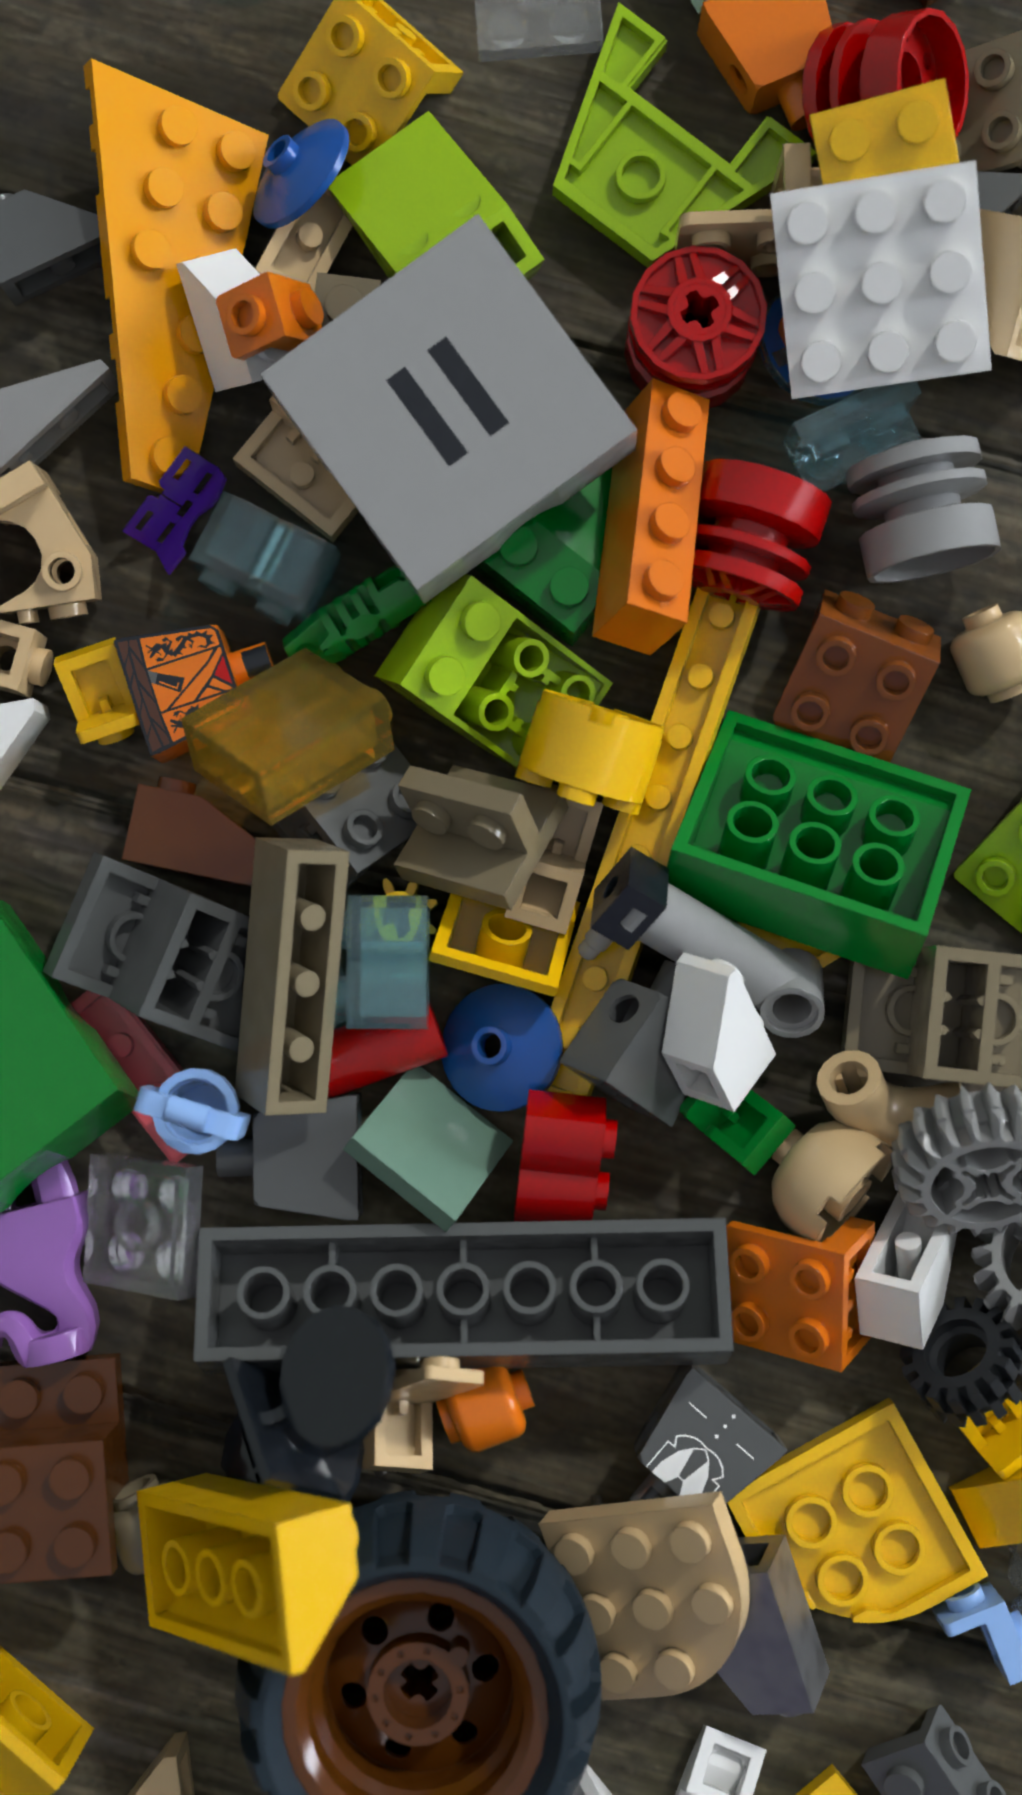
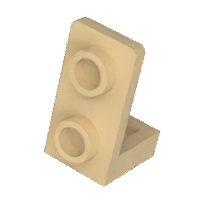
M447 1356L423 1358L420 1360V1368L395 1370L392 1397L379 1424L363 1439L364 1456L362 1470L417 1474L433 1470V1403L484 1386V1371L460 1368V1359Z

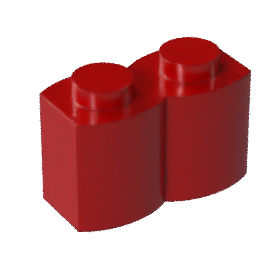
M529 1089L514 1221L593 1220L594 1210L606 1211L610 1172L600 1171L601 1158L614 1159L618 1120L606 1119L607 1098Z

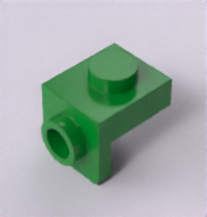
M753 1090L748 1092L735 1112L687 1096L683 1101L679 1111L707 1138L754 1176L796 1127L782 1112Z

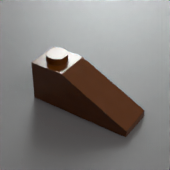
M159 776L157 787L138 784L122 856L123 860L252 887L256 837L213 803L201 796L195 795L197 785L194 783Z

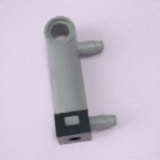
M630 847L594 889L591 927L586 933L585 939L578 947L582 958L594 960L600 952L606 951L613 942L629 950L638 940L674 962L684 952L709 960L715 958L722 959L732 964L742 974L744 985L755 1009L760 1011L764 1027L771 1033L784 1038H799L811 1034L823 1022L825 1014L823 969L819 960L814 955L799 948L779 949L668 883L669 868L637 849Z

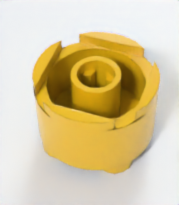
M544 689L540 701L537 702L514 776L523 781L551 788L554 780L560 782L556 793L558 796L581 804L594 806L597 796L601 795L604 796L602 800L603 805L624 813L638 815L660 750L664 726L624 711L612 710L594 704L595 702Z

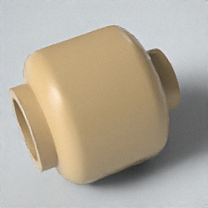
M998 603L962 618L966 630L954 637L950 650L968 692L974 696H988L990 703L1001 702L1021 694L1022 611H1009L1002 614Z

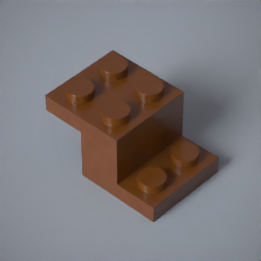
M120 1353L76 1356L64 1361L31 1368H23L18 1361L0 1362V1584L113 1575L118 1568L113 1500L129 1481Z

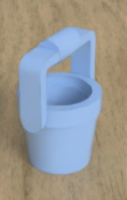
M190 1068L177 1072L162 1083L160 1088L150 1084L140 1086L133 1109L138 1113L153 1118L156 1132L168 1146L181 1153L198 1155L219 1148L228 1139L237 1141L244 1138L251 1118L250 1114L240 1112L239 1099L236 1090L224 1076L211 1069Z

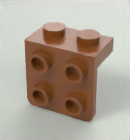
M825 589L815 610L810 634L774 710L773 721L777 726L891 762L940 665L941 637L934 634V629L929 624L918 618L900 615L896 619L874 610V603L860 594L851 591H841L838 595Z

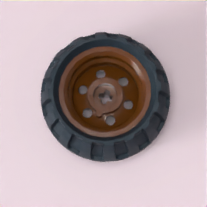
M415 1490L385 1494L380 1499L359 1507L351 1506L352 1517L358 1530V1546L355 1550L358 1578L306 1670L291 1676L238 1657L235 1704L240 1722V1743L246 1766L255 1786L262 1792L268 1791L269 1795H573L588 1764L599 1721L601 1667L591 1618L584 1600L565 1566L560 1564L541 1542L540 1538L524 1524L512 1516L504 1517L482 1506L480 1500L455 1493H450V1497L420 1496L416 1494ZM435 1603L450 1605L454 1613L440 1623L439 1628L433 1626L428 1615L430 1608ZM370 1616H378L385 1621L388 1632L364 1626L363 1623ZM489 1654L497 1659L499 1666L496 1671L474 1661L481 1655ZM410 1664H413L419 1670L431 1665L433 1667L432 1676L429 1677L423 1671L412 1676L409 1673ZM350 1682L360 1684L366 1692L354 1705L348 1703L342 1695V1687ZM461 1721L472 1722L477 1728V1733L473 1738L467 1741L454 1739L452 1733L460 1725ZM390 1738L400 1744L411 1746V1749L405 1754H394L386 1747L385 1742Z

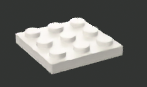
M976 160L770 194L792 399L992 370Z

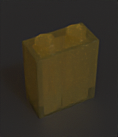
M307 648L298 651L181 718L194 770L271 826L395 750L390 725L392 710L384 695L377 689L369 688L348 675L337 664L329 663Z

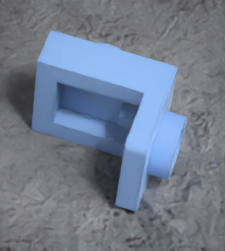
M989 1581L981 1585L977 1582L932 1607L936 1620L948 1637L959 1635L980 1626L993 1661L1010 1686L1022 1681V1615L1019 1610L1009 1613L1005 1601Z

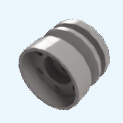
M966 435L943 436L906 442L869 456L852 465L847 470L845 476L849 491L852 494L862 495L851 504L856 518L868 520L885 519L884 523L866 531L859 538L866 576L870 583L884 584L930 577L976 564L1002 550L992 504L961 502V500L979 492L988 484L984 469L973 468L983 459L980 444L976 437Z

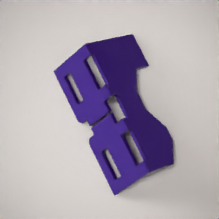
M184 446L159 480L160 487L164 488L161 492L162 494L158 498L153 495L147 496L122 531L156 551L167 574L171 575L186 555L183 546L190 528L201 514L212 508L218 501L226 483V477L219 467ZM188 459L191 463L178 480L175 479L173 476L184 461ZM206 473H210L212 477L200 493L193 492ZM186 500H189L193 503L183 517L178 515L177 512L181 506H183ZM148 510L153 512L141 530L135 528ZM170 522L176 524L162 543L157 541Z

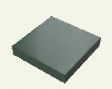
M420 1066L405 1072L349 1140L343 1150L443 1231L447 1232L508 1150L513 1140Z

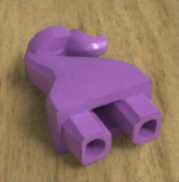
M68 1160L51 1167L31 1182L36 1202L17 1206L14 1200L12 1205L0 1213V1285L14 1294L46 1309L56 1316L58 1323L55 1329L44 1331L38 1328L25 1313L15 1310L0 1312V1348L2 1347L3 1339L6 1338L16 1360L23 1368L48 1365L85 1354L92 1350L98 1335L100 1316L97 1303L84 1281L80 1269V1255L92 1225L91 1203L88 1190L79 1192L76 1178Z

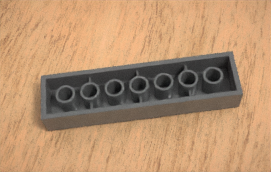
M726 1218L454 1223L447 1232L443 1231L435 1223L199 1228L193 1362L205 1374H226L222 1362L229 1357L281 1373L282 1359L293 1334L310 1315L329 1306L355 1307L377 1320L390 1340L395 1370L420 1368L421 1359L435 1356L460 1359V1368L463 1369L486 1367L556 1368L727 1364L734 1352Z

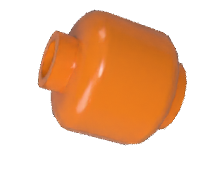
M504 1367L472 1369L484 1371V1386L436 1401L444 1429L451 1444L461 1441L468 1451L478 1453L523 1435L526 1430L524 1410L535 1407V1403L522 1369L510 1373L509 1368Z

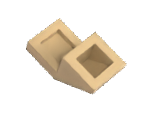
M552 784L551 788L548 789L557 791L559 785ZM597 797L594 806L581 804L565 798L569 807L514 907L512 910L506 909L504 917L566 935L603 808V798Z

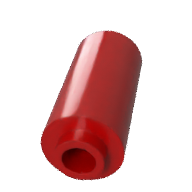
M428 996L334 1029L328 1099L449 1056Z

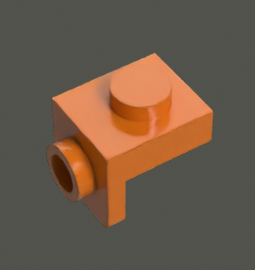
M268 271L220 294L216 299L231 356L235 359L246 360L271 347L290 352L322 329V322L324 320L323 308L317 295L311 289L310 284Z

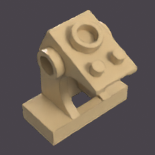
M30 460L0 477V523L6 526H22L35 538L42 554L41 570L36 581L26 591L0 606V612L4 614L17 613L19 624L24 625L39 623L37 610L48 609L50 620L87 615L86 603L102 600L98 557L60 498V492L49 474ZM71 562L75 573L72 580L64 584L60 578V570L64 564Z

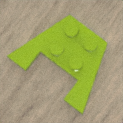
M618 2L553 183L552 196L648 268L667 252L674 251L680 215L696 211L745 209L771 191L783 145L805 142L772 117L767 116L731 163H728L635 92L666 52L668 40ZM810 147L811 164H813L816 158V151Z

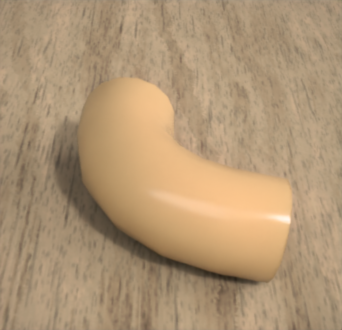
M859 1050L843 1051L829 1058L819 1070L816 1083L828 1112L836 1121L872 1134L891 1147V1142L897 1140L899 1136V1124L913 1120L915 1107L932 1108L934 1106L935 1094L951 1098L959 1095L962 1085L960 1082H948L910 1088L891 1084L884 1079L878 1061L870 1054Z

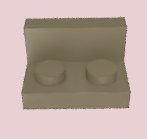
M410 765L399 782L398 787L412 812V818L417 823V826L395 861L394 866L403 880L512 910L569 808L565 798L556 794L557 791L456 765L452 766L447 775Z

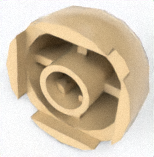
M836 1120L819 1123L805 1135L799 1130L794 1129L772 1156V1159L779 1164L772 1179V1203L782 1223L795 1236L823 1242L828 1236L831 1237L850 1216L855 1217L870 1199L866 1195L872 1183L868 1179L872 1174L881 1182L883 1181L892 1166V1147L872 1134L840 1124Z

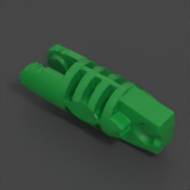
M394 565L374 578L369 576L361 584L353 586L345 594L337 596L329 604L318 608L282 639L283 647L296 669L303 676H307L355 654V651L365 648L371 641L381 638L389 630H394L400 626L402 620L420 610L421 606H426V603L422 602L398 567Z

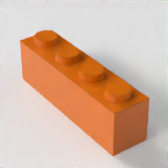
M654 378L624 411L637 429L636 450L612 467L592 637L650 656L688 622L710 400Z

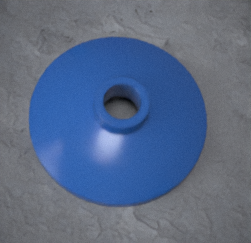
M336 119L321 120L303 129L292 138L289 135L279 137L268 148L263 158V165L266 167V170L259 182L253 206V215L263 227L276 229L293 222L308 211L326 192L339 173L349 148V133L342 123Z
M493 984L473 991L454 1008L443 1031V1039L449 1055L442 1058L447 1078L461 1097L481 1109L507 1112L526 1107L529 1089L547 1091L560 1068L563 1040L558 1020L552 1009L541 997L525 988L511 984ZM496 1034L501 1041V1049L495 1057L490 1058L486 1054L485 1044L491 1035Z

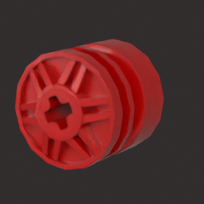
M923 8L894 13L882 20L865 18L855 23H836L820 31L808 51L802 84V105L807 129L813 142L809 119L811 114L945 78L954 133L955 138H957L962 129L968 105L969 71L965 47L956 25L944 11Z
M691 245L667 252L645 270L633 292L624 353L631 378L641 391L654 378L709 399V408L720 406L740 389L752 367L756 352L764 336L767 303L760 281L743 260L720 248ZM692 313L696 320L686 323V314ZM707 317L709 320L707 327L702 328L697 320Z
M733 459L705 461L698 516L713 525L697 524L691 586L708 592L710 596L729 601L731 594L737 597L735 603L745 605L746 601H748L750 605L758 606V609L779 612L795 611L799 607L804 592L795 582L806 580L809 576L811 565L805 558L788 548L806 549L814 548L818 545L832 505L831 499L825 492L813 484L771 467Z

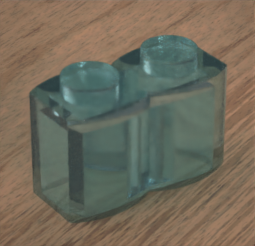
M223 491L189 560L202 572L198 579L200 583L229 598L233 597L236 590L258 599L254 607L255 610L280 624L288 626L292 617L303 622L314 613L342 557L336 546L319 536L279 519L242 498Z
M348 895L347 910H344L341 949H347L346 975L338 976L335 1015H346V1029H428L430 998V898L428 896Z

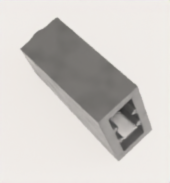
M786 1535L738 1537L749 1576V1612L745 1627L732 1653L717 1673L752 1715L780 1714L784 1717H795L802 1714H814L830 1670Z

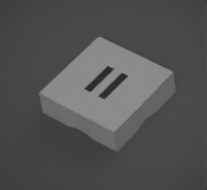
M479 214L468 220L260 373L273 397L326 470L333 474L364 517L371 532L424 604L497 552L503 543L525 522L552 507L561 505L636 450V427Z

